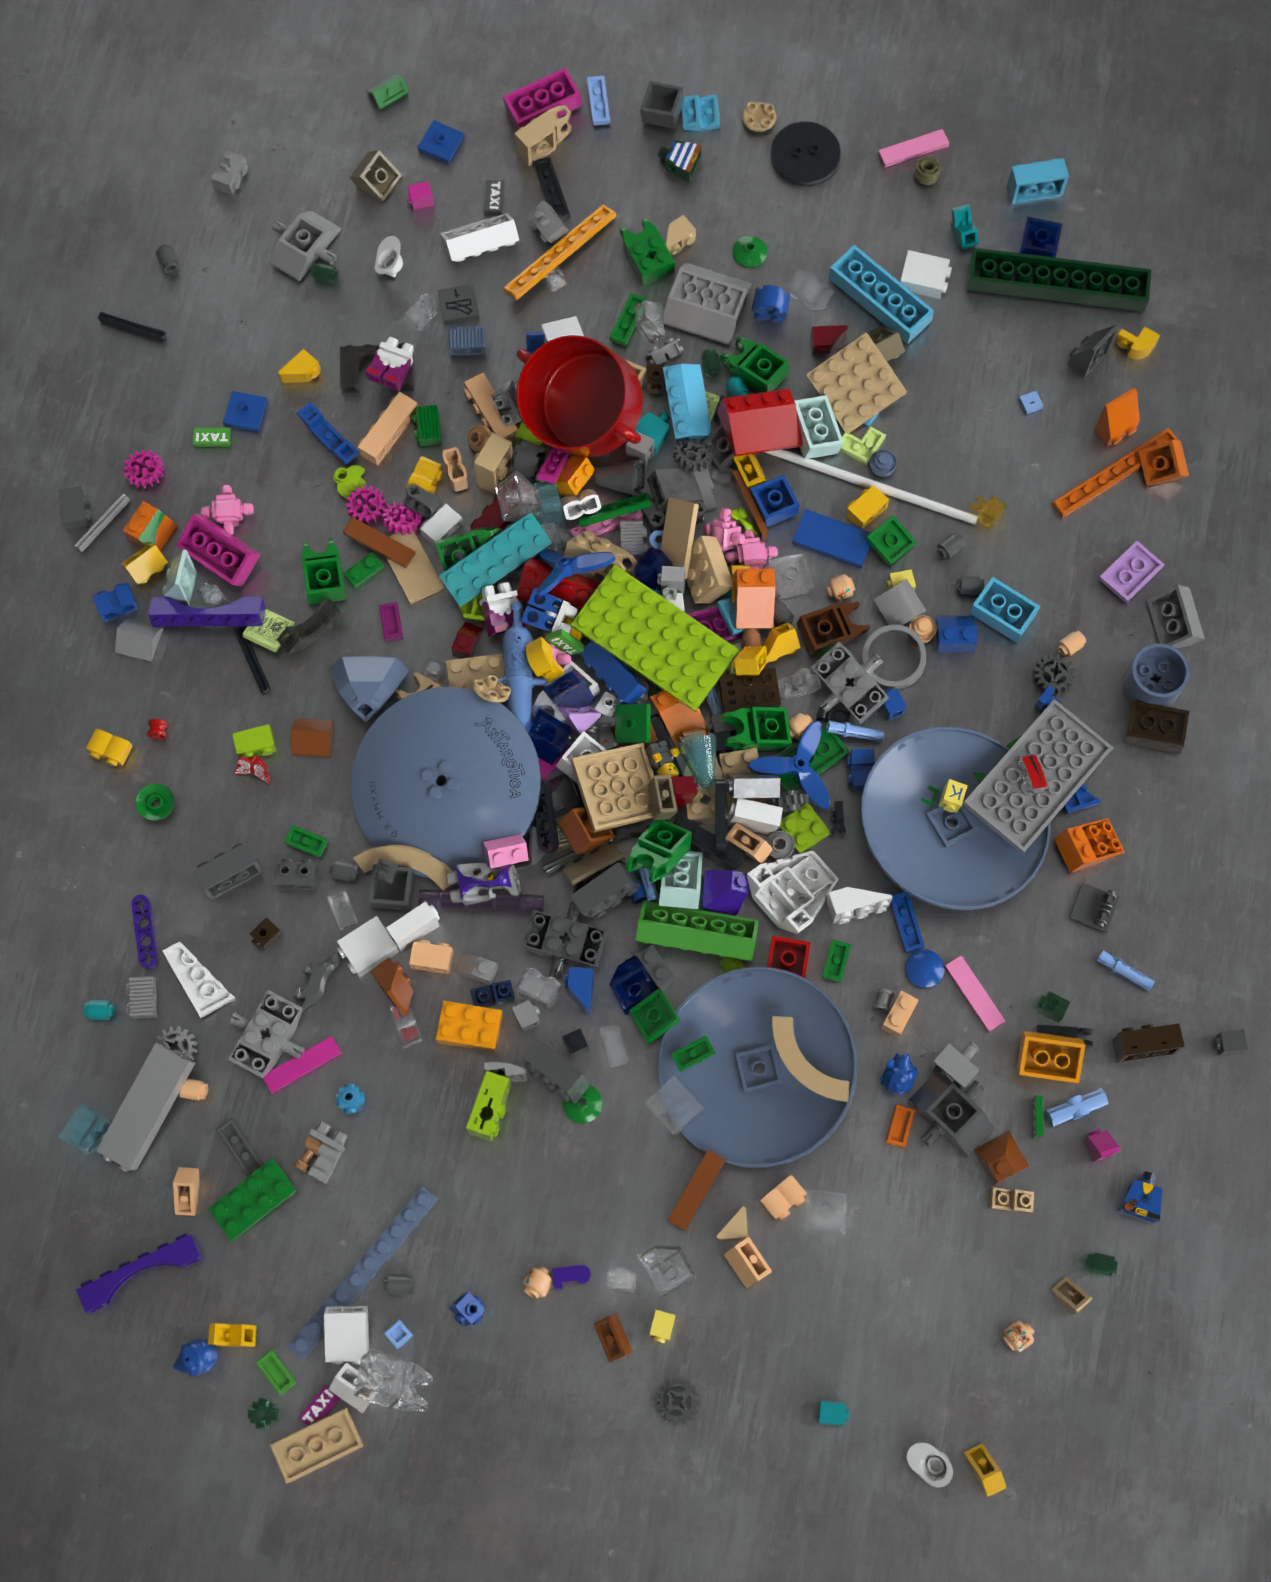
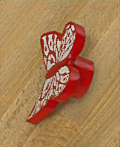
M250 756L249 759L247 757H239L237 759L238 765L234 774L252 773L267 784L270 783L267 766L261 758Z

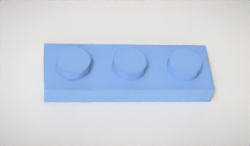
M604 76L587 77L593 126L610 124Z

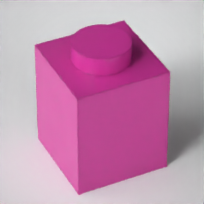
M428 181L408 186L409 193H406L408 204L412 203L413 210L434 206Z

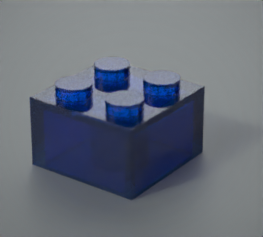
M1027 217L1019 253L1055 258L1063 223Z

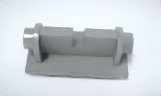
M671 338L664 342L665 346L661 348L656 346L648 350L649 354L645 358L650 357V365L666 362L667 359L664 355L666 353L669 359L680 355L684 351L682 345L677 344L680 338L675 341Z

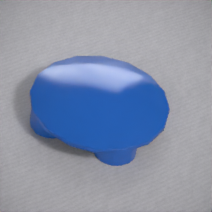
M927 949L912 953L907 959L905 966L909 982L923 988L936 986L943 978L945 971L941 957Z

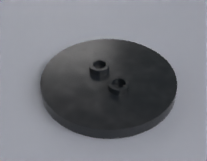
M808 121L792 123L780 130L772 142L771 161L775 170L781 177L794 184L814 185L821 183L833 175L840 162L841 149L836 136L828 128L818 123Z

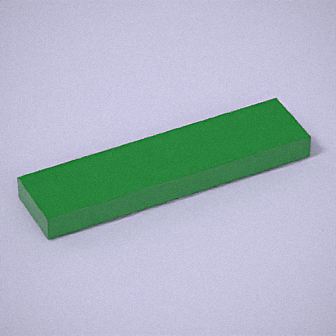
M646 492L603 505L598 511L591 514L584 513L578 518L580 527L651 507L649 493Z

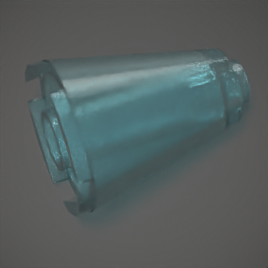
M702 732L688 735L682 738V743H678L696 784L701 786V788L712 787L716 781L717 740L715 734L709 732V736H703Z

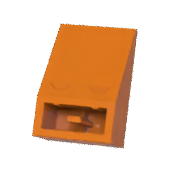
M1108 818L1068 828L1054 838L1070 873L1086 869L1125 852Z

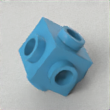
M346 1084L344 1088H339V1094L335 1096L336 1106H339L340 1110L345 1114H355L356 1111H362V1105L365 1104V1093L359 1087H356L355 1084ZM352 1095V1099L347 1101L346 1096Z

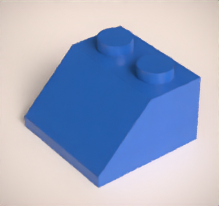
M936 616L937 652L975 651L977 647V626L973 616Z
M569 967V973H565L564 978L565 989H568L569 996L586 1016H591L594 981L593 969Z

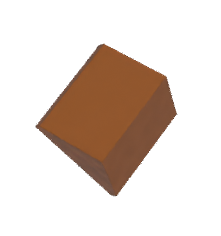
M296 718L291 729L292 755L330 758L334 720Z

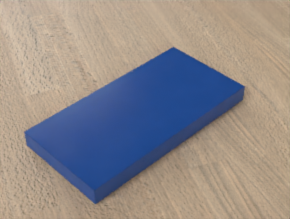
M805 509L792 543L862 568L870 548V544L865 538L871 532Z

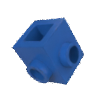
M470 1292L463 1293L449 1307L455 1314V1320L465 1326L476 1325L483 1318L481 1314L485 1311L482 1301Z

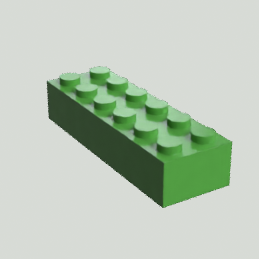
M643 900L635 941L752 961L759 920L690 908L660 906L657 902Z

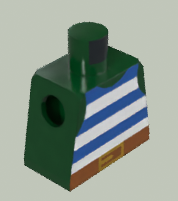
M675 140L670 149L661 146L658 157L666 159L665 169L690 182L701 157L702 145Z

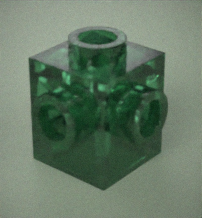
M259 1398L258 1402H252V1406L248 1408L247 1418L250 1419V1423L256 1424L255 1428L268 1429V1425L275 1426V1421H278L279 1408H277V1404L271 1403V1399ZM260 1409L265 1410L263 1417H259Z

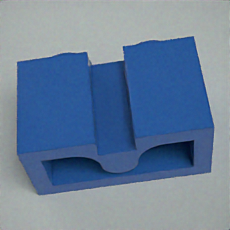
M128 583L118 584L114 587L113 591L107 592L103 590L98 592L97 595L92 596L100 617L104 622L139 609Z
M851 749L850 755L846 758L847 767H850V774L847 776L848 785H851V792L863 791L866 779L875 764L874 749Z

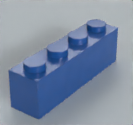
M593 641L580 653L584 658L583 662L589 668L593 667L595 670L594 674L600 680L604 679L606 682L604 685L611 692L614 691L617 694L615 697L622 704L625 702L634 704L647 690L622 661Z

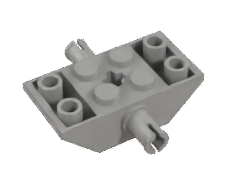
M313 211L298 214L290 226H287L280 220H276V223L273 224V230L282 234L277 241L270 264L300 281L319 257L330 265L333 264L331 260L335 262L337 255L326 248L341 230L337 225Z
M838 642L811 666L832 690L831 694L819 705L823 710L829 711L838 702H842L854 717L862 723L889 699L881 686L871 676V672L882 664L883 660L875 653L864 665L860 664ZM850 679H855V681L853 682L854 687L848 686V681Z
M268 990L250 1020L234 1012L232 1016L235 1019L231 1017L229 1023L239 1027L244 1032L228 1060L264 1078L277 1064L283 1052L296 1057V1059H300V1053L303 1054L305 1048L290 1040L297 1029L303 1008ZM266 1033L271 1035L269 1038L265 1037L264 1039L263 1037Z

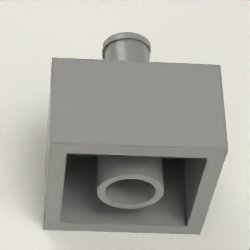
M969 1041L968 1045L959 1052L951 1044H948L932 1062L929 1069L933 1073L936 1072L950 1080L963 1091L980 1071L979 1068L970 1062V1059L979 1051V1048L976 1044Z

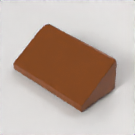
M617 1314L594 1323L609 1362H613L633 1352Z

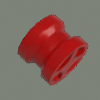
M150 719L148 721L150 728L147 731V736L152 739H165V729L168 723L161 719Z

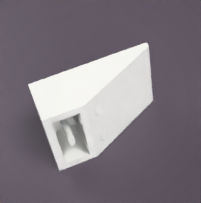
M845 887L829 892L826 905L832 923L841 925L849 922L851 918L857 917V919L867 917L868 913L875 912L879 914L885 912L892 900V895Z

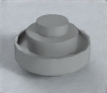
M774 832L767 839V843L773 848L769 855L774 859H787L794 852V840L787 832Z

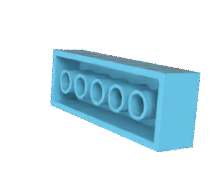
M853 245L830 267L828 278L887 328L899 332L901 339L907 344L932 321L934 310L857 246Z

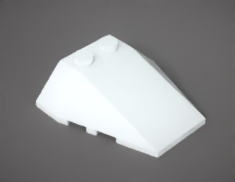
M814 850L794 855L788 859H778L776 862L769 864H760L746 875L753 900L778 928L796 934L813 922L827 899L828 893L832 891L839 880Z

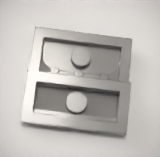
M907 579L873 599L888 625H904L926 611Z
M503 1062L484 1063L485 1073L489 1071L501 1076L506 1075L510 1082L527 1080L526 1070L522 1067Z

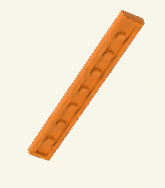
M1169 428L1165 429L1060 496L1051 505L1064 518L1142 468L1139 450L1170 440H1178Z

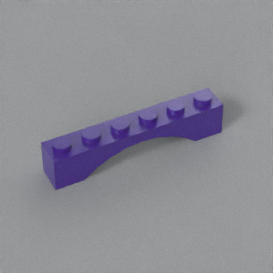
M262 596L242 597L235 602L216 608H193L180 604L171 597H152L148 616L152 627L263 626L266 607Z
M187 1233L175 1238V1242L171 1244L164 1243L158 1246L157 1251L151 1254L146 1252L139 1255L138 1260L132 1263L130 1261L122 1263L118 1266L119 1269L114 1272L109 1270L100 1274V1278L95 1281L88 1280L83 1282L81 1288L76 1291L85 1313L91 1314L108 1306L118 1289L129 1278L143 1270L162 1265L185 1268L202 1260L203 1257L194 1236L187 1235Z

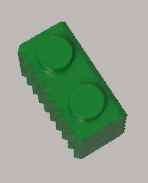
M436 404L417 406L416 413L413 414L414 425L417 424L418 430H414L415 441H419L420 447L441 445L438 406Z

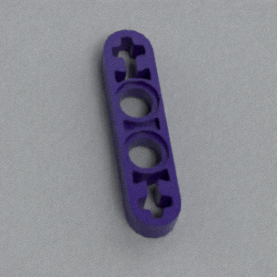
M137 895L132 900V912L138 960L144 969L151 970L158 964L151 902L145 895ZM140 900H143L144 903H146L143 905V911L145 913H141L140 907L137 906V904H140ZM147 918L149 924L144 928L139 927V920ZM150 937L151 943L148 946H142V938ZM145 951H148L149 956L153 959L149 965L144 962L147 959Z

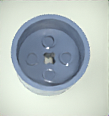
M1157 643L1144 647L1137 653L1123 678V691L1130 703L1138 701L1171 707L1188 683L1190 677L1188 661L1178 649L1167 644Z

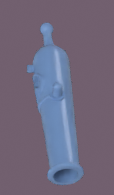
M514 602L512 604L513 625L503 636L504 676L503 678H498V681L511 689L509 698L506 700V708L517 717L531 738L532 688L534 686L546 685L547 680L532 676V668L526 655V644L532 642L533 639L531 633L522 626V604Z

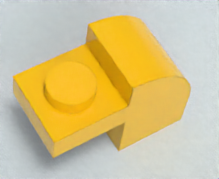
M1147 327L1143 328L1138 337L1121 329L1115 343L1122 349L1129 350L1128 358L1143 359L1152 352L1160 335Z
M542 636L526 644L528 662L538 677L542 676L549 683L564 675V669L553 659L552 647Z
M209 1323L208 1345L255 1347V1325Z

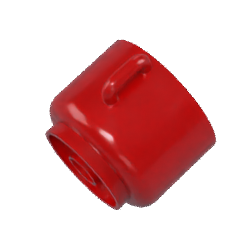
M579 335L562 336L550 340L539 347L533 354L524 349L517 351V358L525 364L517 385L518 409L526 427L540 441L579 457H597L607 454L620 447L626 441L633 444L640 443L641 435L635 429L640 420L643 407L641 384L632 366L622 356L592 338Z

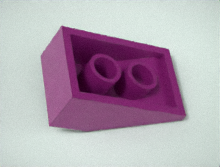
M718 607L687 613L729 643L742 638L741 633L731 636Z

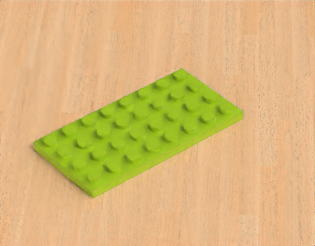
M617 565L612 567L571 623V627L694 712L697 711L739 652V649Z

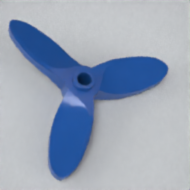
M550 549L541 550L538 552L540 558L551 566L553 570L538 587L537 596L545 595L563 578L570 577L572 574L586 573L610 565L615 561L614 554L611 552H594L567 558Z
M819 721L811 723L802 734L794 757H763L749 763L748 768L755 773L792 774L796 776L800 788L805 794L809 795L811 802L821 809H827L830 806V796L819 775L809 766V760L815 753L821 738L822 725Z

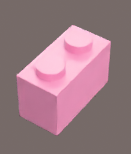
M521 834L483 842L485 859L490 868L529 860L527 845Z

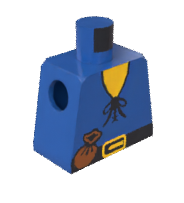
M1144 1171L1141 1181L1134 1179L1130 1182L1118 1212L1152 1223L1160 1221L1162 1188L1153 1185L1155 1174Z

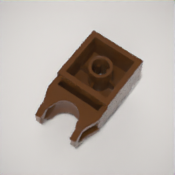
M859 602L833 604L800 616L796 624L810 657L820 654L825 648L836 645L838 642L842 645L851 643L871 629L869 625H855L849 619V614L859 609Z

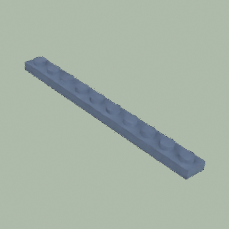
M423 1186L418 1190L287 1346L303 1361L325 1336L324 1312L326 1307L350 1306L434 1206L438 1198Z

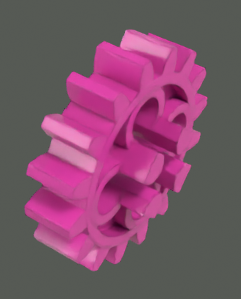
M142 449L139 454L137 451H134V456L128 455L130 460L124 461L126 467H123L126 479H129L128 481L131 485L135 483L136 488L142 485L146 489L148 484L153 487L154 481L159 483L158 477H163L161 471H164V466L157 453L153 454L151 450L145 453L144 449Z
M363 485L361 490L356 487L357 492L351 491V497H347L348 504H346L348 515L359 519L361 522L366 521L367 525L370 524V520L376 523L377 517L382 518L381 512H383V508L386 506L384 494H380L378 488L374 491L372 485L369 489H366L365 485Z
M393 501L392 506L387 504L386 509L383 508L381 521L384 527L388 526L387 531L394 530V534L401 532L402 536H404V532L411 535V531L417 532V528L421 527L422 515L405 507L402 501H399V504Z

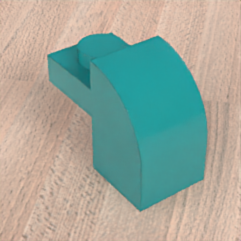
M965 204L952 208V222H950L957 244L962 249L978 245V228L972 223L971 207Z

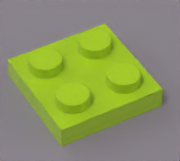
M810 804L801 806V810H796L782 819L779 826L780 831L791 835L795 844L794 849L798 854L804 853L831 833Z

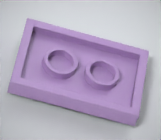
M1136 541L1099 577V580L1127 604L1165 564L1140 542Z

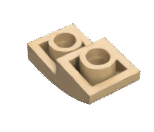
M990 1188V1209L1033 1213L1034 1192Z

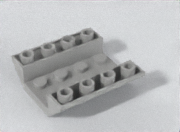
M685 262L680 267L668 296L662 324L729 345L735 332L736 321L744 300H747L753 284Z

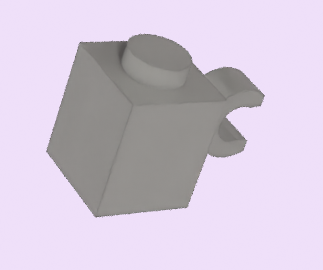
M662 566V574L658 573V585H661L663 598L666 599L668 594H672L673 600H676L677 593L684 594L685 567Z

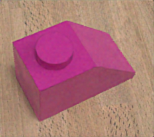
M1100 1129L1089 1133V1137L1085 1139L1093 1162L1111 1157L1120 1151L1119 1145L1107 1130L1103 1132Z

